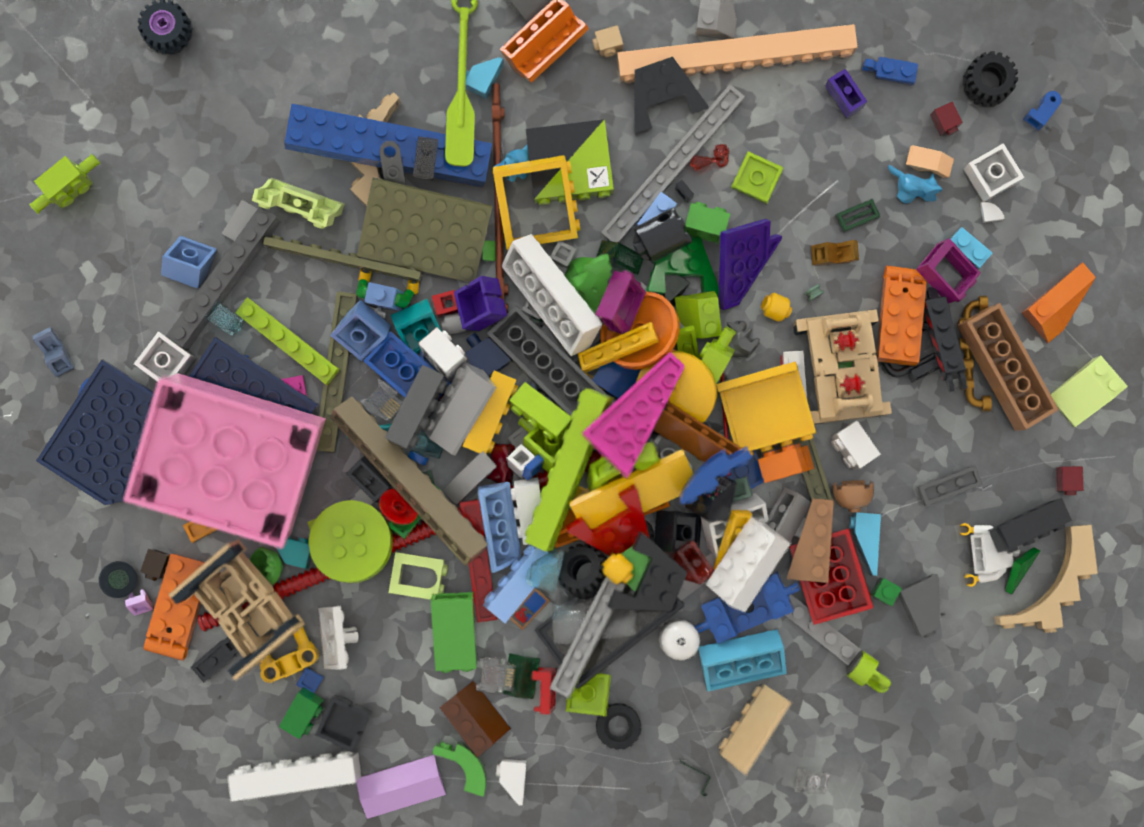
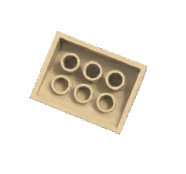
M762 684L761 687L758 685L752 693L754 698L750 704L746 703L741 710L742 717L739 721H734L730 728V736L728 739L724 738L719 745V749H721L719 751L720 755L745 775L791 704L789 700L765 684Z

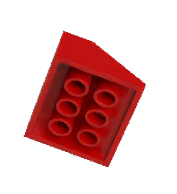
M850 528L832 532L828 583L800 580L813 625L874 608ZM798 543L789 546L792 557H794Z

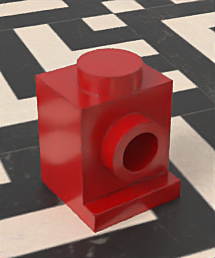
M455 290L432 296L438 318L458 312L454 296ZM447 301L453 302V305L449 308L445 306Z

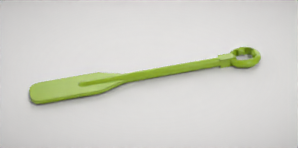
M451 0L453 9L460 13L458 89L446 113L445 160L450 165L466 167L473 162L475 113L465 91L468 14L473 13L477 9L478 0H471L472 8L470 9L467 7L459 8L457 6L458 0Z

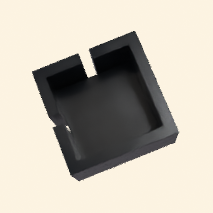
M334 695L328 704L315 736L353 752L357 748L363 734L362 731L366 728L373 711L358 704L351 706V701Z

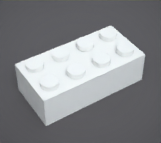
M751 517L706 585L728 605L746 612L791 543L764 522Z

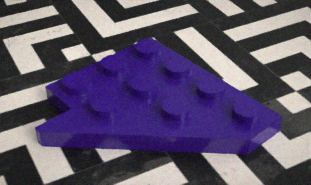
M762 219L720 232L718 300L720 309L726 310L740 304L782 240L781 235L775 234L770 236V220Z

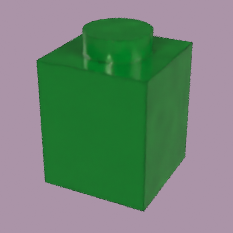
M879 578L870 595L888 606H893L902 588L885 578Z

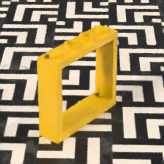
M565 155L493 167L507 250L510 248L512 241L520 238L513 239L503 177L561 167L570 229L533 235V237L540 244L578 238L577 231H581L580 222L574 216V212H578L576 200H572L571 193H575L573 180L569 181L568 174L572 173L570 161L566 162Z

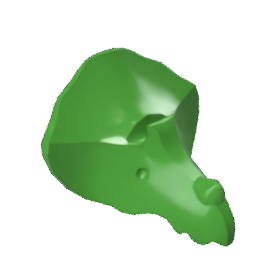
M603 254L596 258H576L571 261L564 275L594 314L597 312L609 284L608 279L611 276L612 268L608 254Z

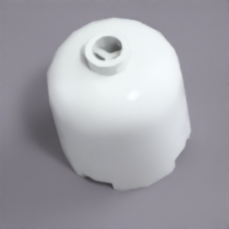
M674 619L668 621L662 627L658 641L660 648L667 656L674 660H686L696 654L700 644V637L692 623L684 619Z

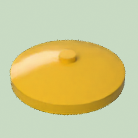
M671 351L685 365V368L668 401L703 423L710 416L716 403L717 388L714 377L709 368L697 357L686 352ZM654 366L642 369L637 377L636 383L643 376H645Z

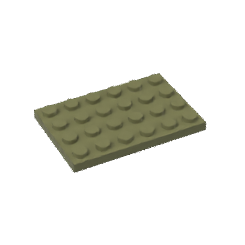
M373 177L357 256L406 268L414 267L418 271L471 282L476 279L492 206Z

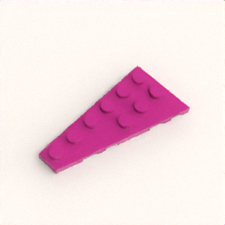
M671 352L582 433V436L626 478H628L685 368V365Z

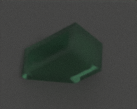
M605 240L601 241L596 256L608 254L611 267L628 271L635 275L639 274L644 259L639 257L636 251L619 242Z

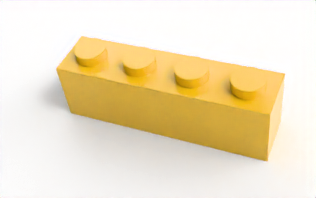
M493 371L490 378L497 388L462 446L479 454L482 451L485 454L487 452L491 453L495 444L492 441L494 433L499 434L503 424L499 422L502 414L506 416L510 408V404L507 403L508 399L516 393L518 385H515L516 379L497 371Z

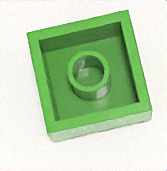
M701 202L691 203L684 231L688 232L690 237H698L705 241L720 244V232L726 230L730 213L719 207H715V209L708 208L706 204Z

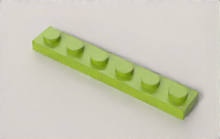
M247 297L235 312L324 384L329 385L340 369L250 298Z

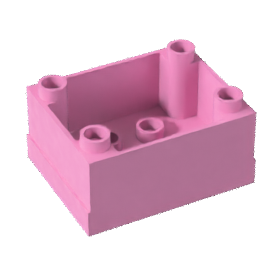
M179 373L169 377H162L157 384L124 501L283 548L287 539L292 534L326 418Z

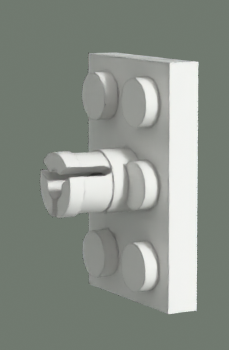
M341 606L318 608L324 669H346L348 654L345 651L344 644L358 642L357 628H343L344 614Z

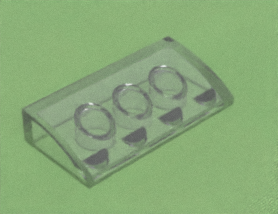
M594 599L553 604L554 645L573 643ZM614 609L599 640L638 636L635 610Z

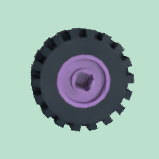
M154 0L151 6L148 4L145 6V11L141 10L140 15L142 18H138L140 25L138 30L147 45L155 52L159 53L160 51L163 55H167V51H169L172 55L175 54L174 50L180 52L182 51V45L185 47L188 45L186 40H191L192 38L190 34L192 32L191 22L179 4H174L171 0H168L167 3L165 0H160L159 3Z

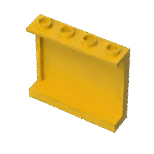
M796 361L716 384L722 399L733 442L741 448L747 446L751 456L754 455L753 451L761 449V452L773 450L774 445L788 446L793 444L792 440L801 438V441L813 439V434H817Z

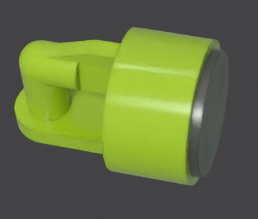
M865 651L859 652L846 670V676L861 687L867 684L878 693H884L891 686V680L876 671L879 661Z

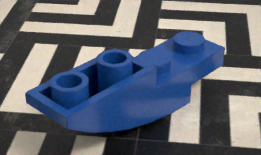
M747 446L729 456L723 449L704 462L683 487L679 495L681 504L686 502L690 504L698 499L697 496L702 493L709 494L716 490V486L719 485L717 476L723 477L731 472L730 469L737 465L742 467L749 463V459L752 456Z

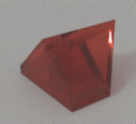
M694 540L675 553L673 560L687 572L686 581L700 585L709 579L715 571Z

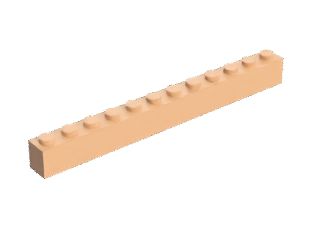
M853 24L618 52L617 60L620 81L633 83L634 69L672 56L686 76H692L696 72L710 74L715 72V70L722 69L727 72L738 67L751 69L755 65L769 67L774 65V63L781 62L786 65L797 60L810 62L814 58H821V60H828L833 58V56L846 58L852 56L858 47L855 25Z

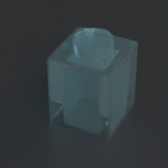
M220 303L208 318L210 322L231 336L240 330L243 320Z

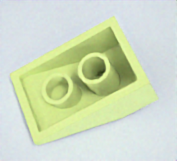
M1098 356L1090 360L1051 393V396L1061 413L1076 427L1113 400L1128 386L1102 356Z

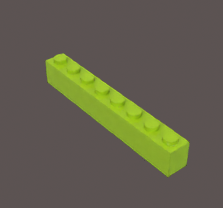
M585 388L579 395V406L572 413L570 419L572 422L571 426L564 433L563 446L557 451L555 456L556 464L549 471L548 484L541 491L540 498L542 499L539 506H536L532 516L534 519L532 524L526 529V543L545 552L554 549L570 508L569 501L573 500L594 448L582 436V433L610 408L613 401L612 397L589 388Z

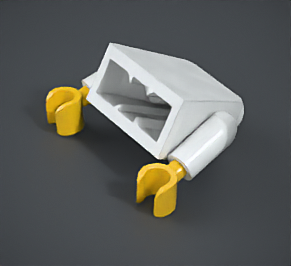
M966 523L960 525L961 527L965 526L968 528L967 533H959L961 536L974 533V535H971L974 572L978 576L970 573L965 574L964 578L973 577V582L967 583V586L972 587L979 581L980 583L998 580L1008 567L1013 566V557L1019 556L1020 550L1007 554V551L998 553L988 531L993 526L974 525V527H970Z

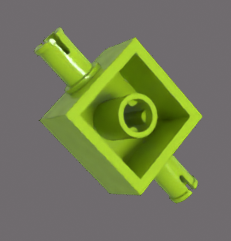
M92 153L79 165L64 156L34 181L43 194L29 205L37 214L51 203H55L61 208L71 205L74 202V198L89 190V186L93 183L87 174L101 163Z
M727 326L724 327L718 340L714 338L711 343L707 341L699 355L702 358L701 361L711 371L716 384L735 349L728 345L736 332Z
M521 417L518 425L529 433L523 439V446L535 457L539 454L544 458L542 468L549 473L556 464L555 456L557 451L563 446V438L559 442L554 439L551 441L542 434L543 431L540 428H533L527 423V418L524 417L523 419Z

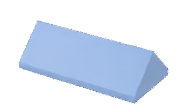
M510 482L478 486L491 572L493 573L512 565L516 560L522 558Z

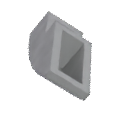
M482 451L443 491L458 505L497 466Z

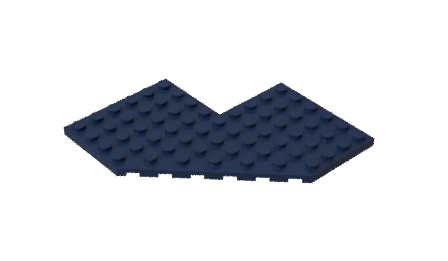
M214 337L189 377L309 414H312L318 403L217 337ZM104 359L101 360L36 461L103 505L123 502L155 392Z

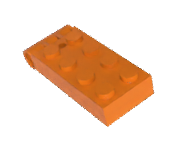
M885 266L876 349L878 362L916 366L919 363L927 282L916 269Z
M170 554L146 634L144 650L182 661L185 660L202 603L193 595L190 599L175 604L169 594L206 562L178 554Z

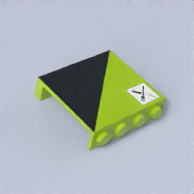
M605 119L526 129L529 161L565 155L566 162L570 161L572 173L568 174L569 181L573 180L575 193H571L572 199L578 198V200L584 201L589 200L592 196L607 198L610 197V194H613L614 188ZM561 167L531 172L535 203H539L542 206L549 205L552 201L566 203Z

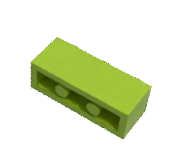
M526 382L509 400L512 407L511 410L517 416L523 415L527 418L526 421L535 429L537 427L543 431L542 434L551 441L554 439L559 442L566 430L571 426L570 415Z

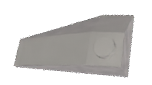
M700 0L695 35L734 39L737 18L733 0Z

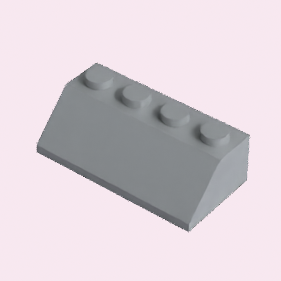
M464 362L457 369L455 378L447 386L443 398L438 402L434 413L429 418V422L424 429L429 439L454 456L497 388L484 370Z

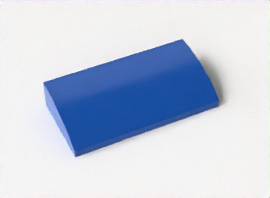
M391 331L363 360L404 398L421 366L424 365L433 369ZM443 393L439 394L437 400H439Z
M610 362L599 368L592 381L606 394L618 400L636 384L637 377L642 369H626L614 362Z

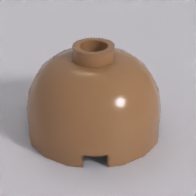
M865 480L842 481L840 486H837V482L832 484L835 501L841 507L848 508V512H860L861 508L871 503L874 497L873 481H870V485L865 484Z

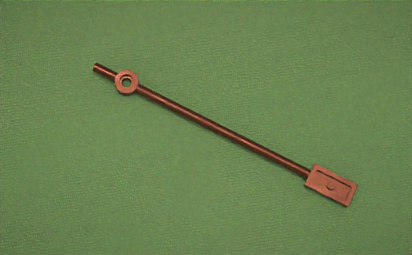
M498 83L492 84L494 166L501 162V119H505L504 107H500V84ZM494 181L496 278L499 280L502 292L500 298L504 300L508 314L509 303H505V296H508V284L504 283V269L502 268L504 262L503 226Z

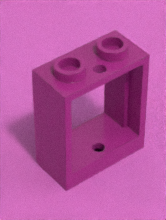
M950 238L937 243L916 269L933 288L937 289L940 296L946 297L948 304L954 301H961L966 296L965 292L976 284V278L981 273ZM943 257L963 276L954 289L934 269Z
M614 271L595 314L610 331L619 334L630 331L646 294L645 290L641 287V283L636 281L634 275L628 271Z

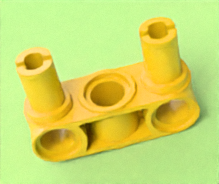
M303 627L293 634L298 645V651L284 655L276 661L269 654L260 662V675L263 681L271 683L283 677L286 678L318 661L320 657L319 650L312 641H309ZM307 650L313 653L312 661L305 659L304 654ZM269 667L274 668L276 671L274 678L269 677L267 674Z

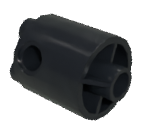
M673 207L635 227V236L632 244L639 257L653 264L692 243V239L688 232L684 231L686 225L681 216L678 217Z

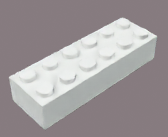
M532 234L512 241L502 268L570 356L590 348L602 326L599 318L588 307L574 286L570 284L563 272L559 270Z
M344 750L335 756H332V753H324L315 759H312V756H304L295 762H292L291 759L280 760L279 763H275V765H271V762H264L254 768H251V765L240 766L234 770V773L228 776L231 801L356 783L362 776L358 752L353 753Z

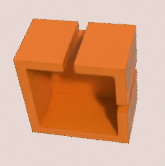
M800 443L763 453L764 458L757 459L764 483L815 469L808 445L801 447Z

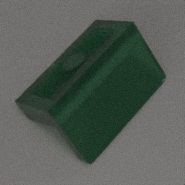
M510 653L507 668L514 669L515 671L507 670V672L514 673H507V675L514 677L507 676V678H512L513 680L506 679V681L513 683L506 682V684L513 686L506 685L503 687V694L517 698L534 699L537 680H532L533 671H538L540 658Z

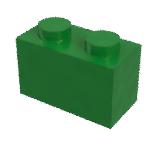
M303 687L294 698L279 728L299 740L304 734L308 736L314 726L312 724L314 717L318 718L324 709L321 706L324 699Z

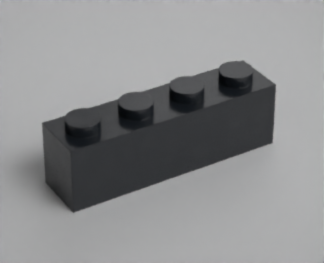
M1060 498L1040 505L988 531L997 552L1007 551V554L1019 550V545L1027 546L1034 543V538L1036 537L1041 539L1049 536V531L1051 530L1056 532L1064 529L1065 524L1072 521L1063 499Z

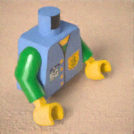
M363 269L360 270L356 294L359 298L365 299L364 303L367 305L400 311L409 305L414 294L419 293V281L413 284L412 280H408L407 290L403 292L397 288L371 283L372 271L365 273Z

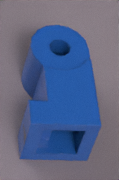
M1049 91L1041 98L1037 110L1032 108L1023 120L1039 131L1062 101L1061 95L1056 91Z

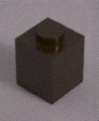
M148 549L140 572L146 574L145 578L157 581V578H163L170 554L156 549Z

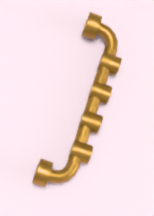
M978 296V300L966 304L963 310V318L958 319V324L970 318L971 311L974 308H978L979 312L987 308L988 296ZM959 338L960 349L964 350L963 360L966 367L967 389H964L966 399L971 405L980 407L982 412L991 411V395H982L981 400L974 396L972 352L965 339Z

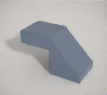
M51 327L33 335V341L44 354L45 364L56 377L74 368L62 341Z

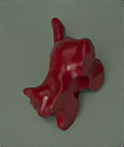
M510 443L494 444L489 455L491 461L497 467L487 476V479H491L495 483L510 482L512 484L513 471L508 467L507 457L516 449L515 446Z

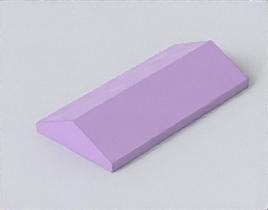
M435 754L363 776L356 782L360 802L367 819L446 795Z

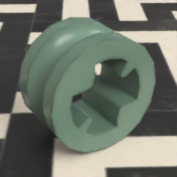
M820 284L804 292L805 295H808L809 302L824 293V290H820Z

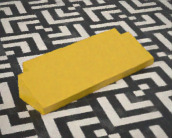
M679 450L660 459L659 462L643 471L638 469L630 473L628 478L623 476L569 501V504L576 518L582 516L591 529H595L627 509L618 493L632 484L636 485L644 513L679 497L683 487L694 473L683 450Z

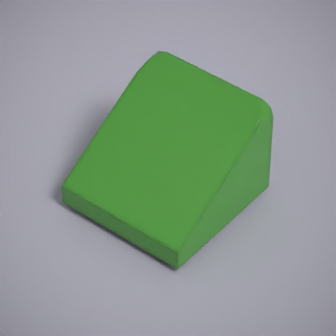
M484 241L482 249L483 262H496L495 241Z

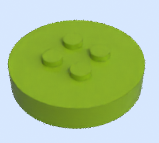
M346 500L329 506L316 518L310 531L309 550L313 562L323 574L342 583H361L373 578L385 567L392 553L393 536L388 526V521L377 509L361 501Z

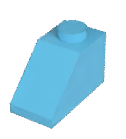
M498 57L472 66L471 70L466 72V90L487 99L492 89V84L496 82L504 66L503 58Z

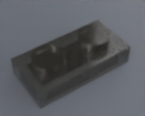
M418 136L413 178L433 181L438 139Z

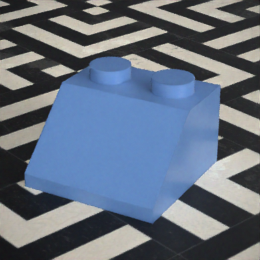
M179 236L162 256L161 275L198 289L208 276L217 249Z
M360 300L348 311L330 336L362 361L387 337L391 325Z

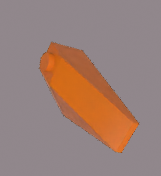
M1082 262L1025 309L1022 315L1046 343H1049L1064 331L1096 277Z

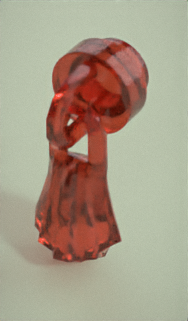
M727 144L715 145L713 150L714 158L694 156L690 162L691 166L696 171L714 162L720 167H725L728 164V155L730 154ZM722 156H724V163H720L723 160Z

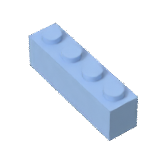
M529 544L525 548L522 558L512 564L509 574L507 576L504 575L498 581V587L495 591H491L485 597L483 606L502 622L506 623L557 561L549 552Z

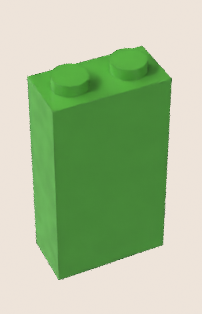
M473 592L432 594L431 615L435 671L449 673L453 670L469 672L477 669Z

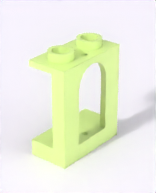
M395 552L389 593L431 600L432 594L444 593L445 585L442 584V578L447 575L448 565L445 564L443 559ZM404 564L433 569L437 574L436 584L431 588L401 584Z

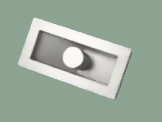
M502 759L501 764H497L496 776L500 777V784L518 805H523L527 761Z

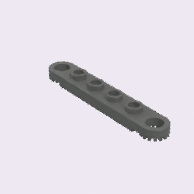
M388 140L380 147L384 180L406 185L400 147L395 141ZM385 147H394L396 154L391 157L386 155Z

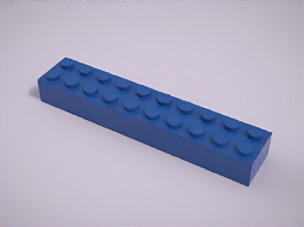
M291 104L284 143L287 150L382 168L380 147L384 142L393 140L400 147L404 172L478 187H483L486 182L492 143L474 140V157L471 165L466 167L453 166L445 160L446 134ZM385 147L386 155L391 157L396 154L394 147Z

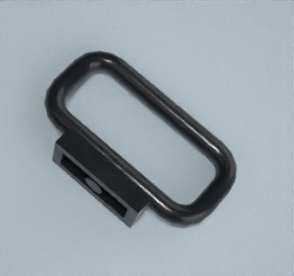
M926 321L923 322L922 332L928 329ZM935 352L919 359V363L916 366L907 365L901 369H894L890 363L880 362L884 370L892 377H902L909 374L908 377L911 382L939 370Z

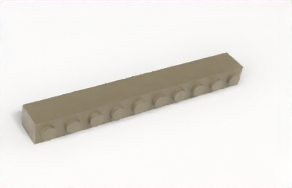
M350 397L333 409L331 420L465 566L484 552L488 545L484 536L475 531L470 521L463 518L458 512L457 507L445 498L444 493L431 483L430 478L418 469L415 461L409 459L401 447L385 439L387 431L377 424L376 419L364 410L363 405L359 401Z

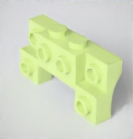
M273 178L268 179L262 187L256 188L252 201L258 203L259 207L270 209V207L274 206L284 208L286 212L301 214L307 221L313 222V226L322 229L333 225L335 217L342 215L345 205L344 203Z

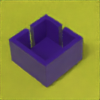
M480 276L471 281L469 285H465L454 292L462 329L481 331L507 316L504 300L500 298L502 292L498 278Z

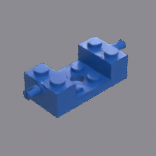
M778 571L770 574L752 601L754 610L751 612H743L731 607L719 596L706 601L701 605L705 614V622L695 625V628L698 629V634L709 629L714 634L717 643H721L737 636L740 632L766 621L775 620L794 612V606L789 595L800 591L798 583L796 582L785 587Z

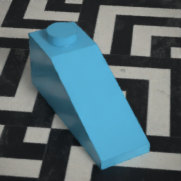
M855 512L849 518V528L852 529V535L869 575L877 576L881 514Z

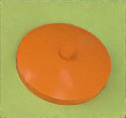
M645 291L646 294L630 331L651 322L654 325L659 342L613 361L617 365L631 370L646 369L659 363L674 348L680 332L679 317L672 304L665 297L657 293ZM604 324L601 326V343L622 335L610 331Z

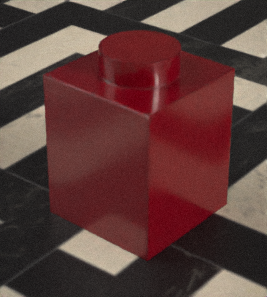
M953 101L934 109L930 114L940 136L946 133L948 136L959 131V126L963 123Z
M1083 466L1056 467L1057 492H1064V495H1077V491H1084Z

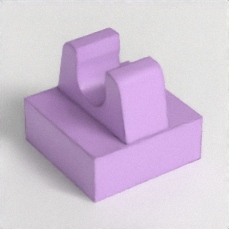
M144 589L140 590L141 594L139 596H135L132 592L129 594V599L125 600L126 608L133 616L153 610V603Z

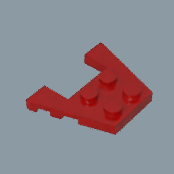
M632 484L618 493L627 509L595 529H591L581 516L566 525L567 531L609 556L613 553L615 555L622 554L632 547L639 532H642L649 538L636 485Z

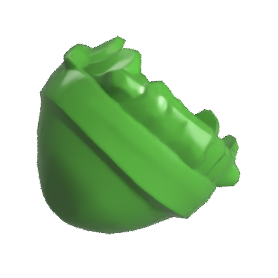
M260 547L250 556L249 560L271 585H274L283 572V563L277 552Z

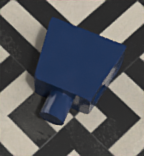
M474 333L466 339L471 346V349L466 352L470 364L484 370L489 378L492 376L493 371L499 372L512 363L510 358L489 337L481 341L478 335Z

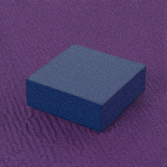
M538 454L524 466L522 476L527 481L542 469L544 458Z
M306 667L296 686L300 688L305 687L315 694L324 676Z

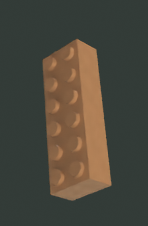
M1000 303L985 308L957 325L1015 431L1027 430L1059 410Z

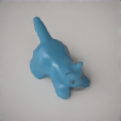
M528 145L522 149L510 151L505 159L494 167L529 161ZM529 173L506 177L509 181L514 182L517 177L525 179Z
M892 165L888 166L891 174L899 178L897 197L903 203H911L916 197H921L929 202L935 201L937 199L935 194L943 190L934 177L935 174H932L928 179H922L913 174H904Z

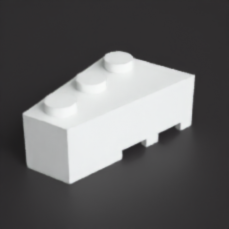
M756 493L751 497L732 502L731 510H749L752 513L751 517L764 523L769 520L766 504ZM701 517L707 548L717 558L727 522L707 521Z

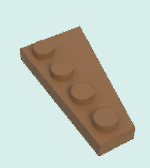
M813 498L787 579L828 583L834 500Z

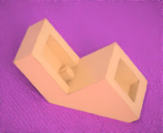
M910 146L906 165L918 172L932 171L942 178H949L954 158L941 151Z

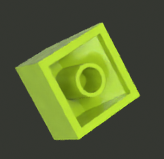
M715 291L675 297L676 312L680 323L684 327L693 325L696 338L703 339L721 335L719 303Z

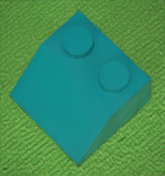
M428 299L391 314L392 321L402 342L416 354H419L421 351L419 342L434 329L438 328L442 332Z

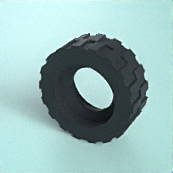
M614 703L608 705L606 717H597L596 731L601 742L608 748L624 750L629 746L631 747L635 741L637 742L641 733V722L637 712L631 706H627L624 703ZM616 716L624 717L629 724L627 733L620 737L612 735L608 728L610 720Z

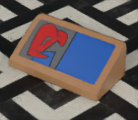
M535 587L509 619L523 630L550 600Z

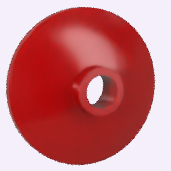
M395 489L385 491L380 497V509L383 515L390 521L406 525L412 523L418 516L415 510Z

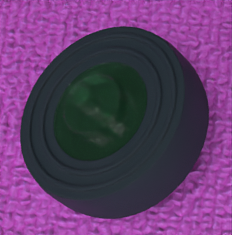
M122 561L106 565L99 575L101 590L112 598H122L129 595L137 584L135 570L131 565Z

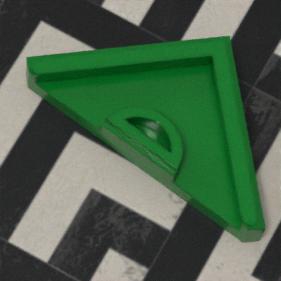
M1034 547L1014 561L1007 582L1006 592L1011 595L1014 593L1039 555V549Z

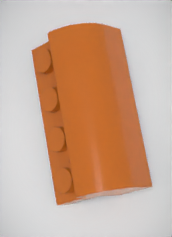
M552 0L501 47L500 51L510 66L522 78L525 77L532 83L585 34L589 28L587 24L574 15L569 4L563 0Z

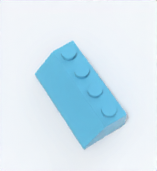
M778 629L726 640L721 643L707 644L698 648L707 692L787 674L784 646Z

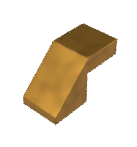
M850 240L837 244L825 242L812 245V265L844 264L858 261V241Z

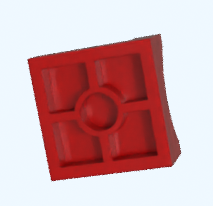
M538 667V671H533L532 680H541L540 706H535L534 711L550 715L556 709V691L550 689V686L557 675V668Z

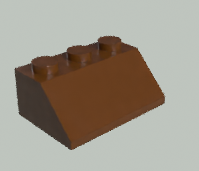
M474 680L440 706V710L477 757L511 729Z

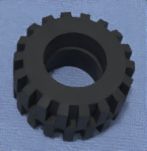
M990 51L988 55L985 52L973 60L963 75L964 80L962 81V84L966 85L964 92L969 93L968 98L970 100L973 98L975 99V104L978 105L981 102L982 106L986 107L989 104L991 107L997 103H1002L1016 87L1015 84L1018 82V77H1015L1018 74V70L1013 68L1015 66L1014 62L1010 63L1008 61L1010 57H1003L1001 52L995 55V51ZM981 72H993L999 79V87L992 88L985 85L981 79Z
M584 543V546L576 544V548L571 546L568 552L564 551L562 553L564 555L563 558L558 560L560 566H556V571L559 572L556 575L557 579L560 580V585L575 597L588 599L590 596L593 599L596 597L606 577L603 574L604 567L602 564L607 560V557L589 544ZM586 563H592L590 574L583 580H577L579 568Z

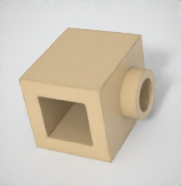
M618 25L595 31V39H592L594 50H598L600 56L610 57L615 55L616 52L623 50V41Z

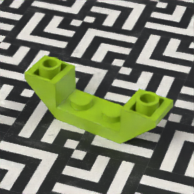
M645 443L634 467L643 471L659 462L654 443ZM605 457L590 465L586 479L589 492L608 484L607 480L620 474Z

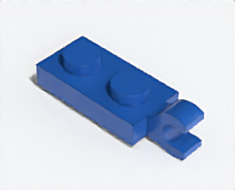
M879 57L877 62L873 59H865L862 70L876 72L875 78L914 85L918 63Z

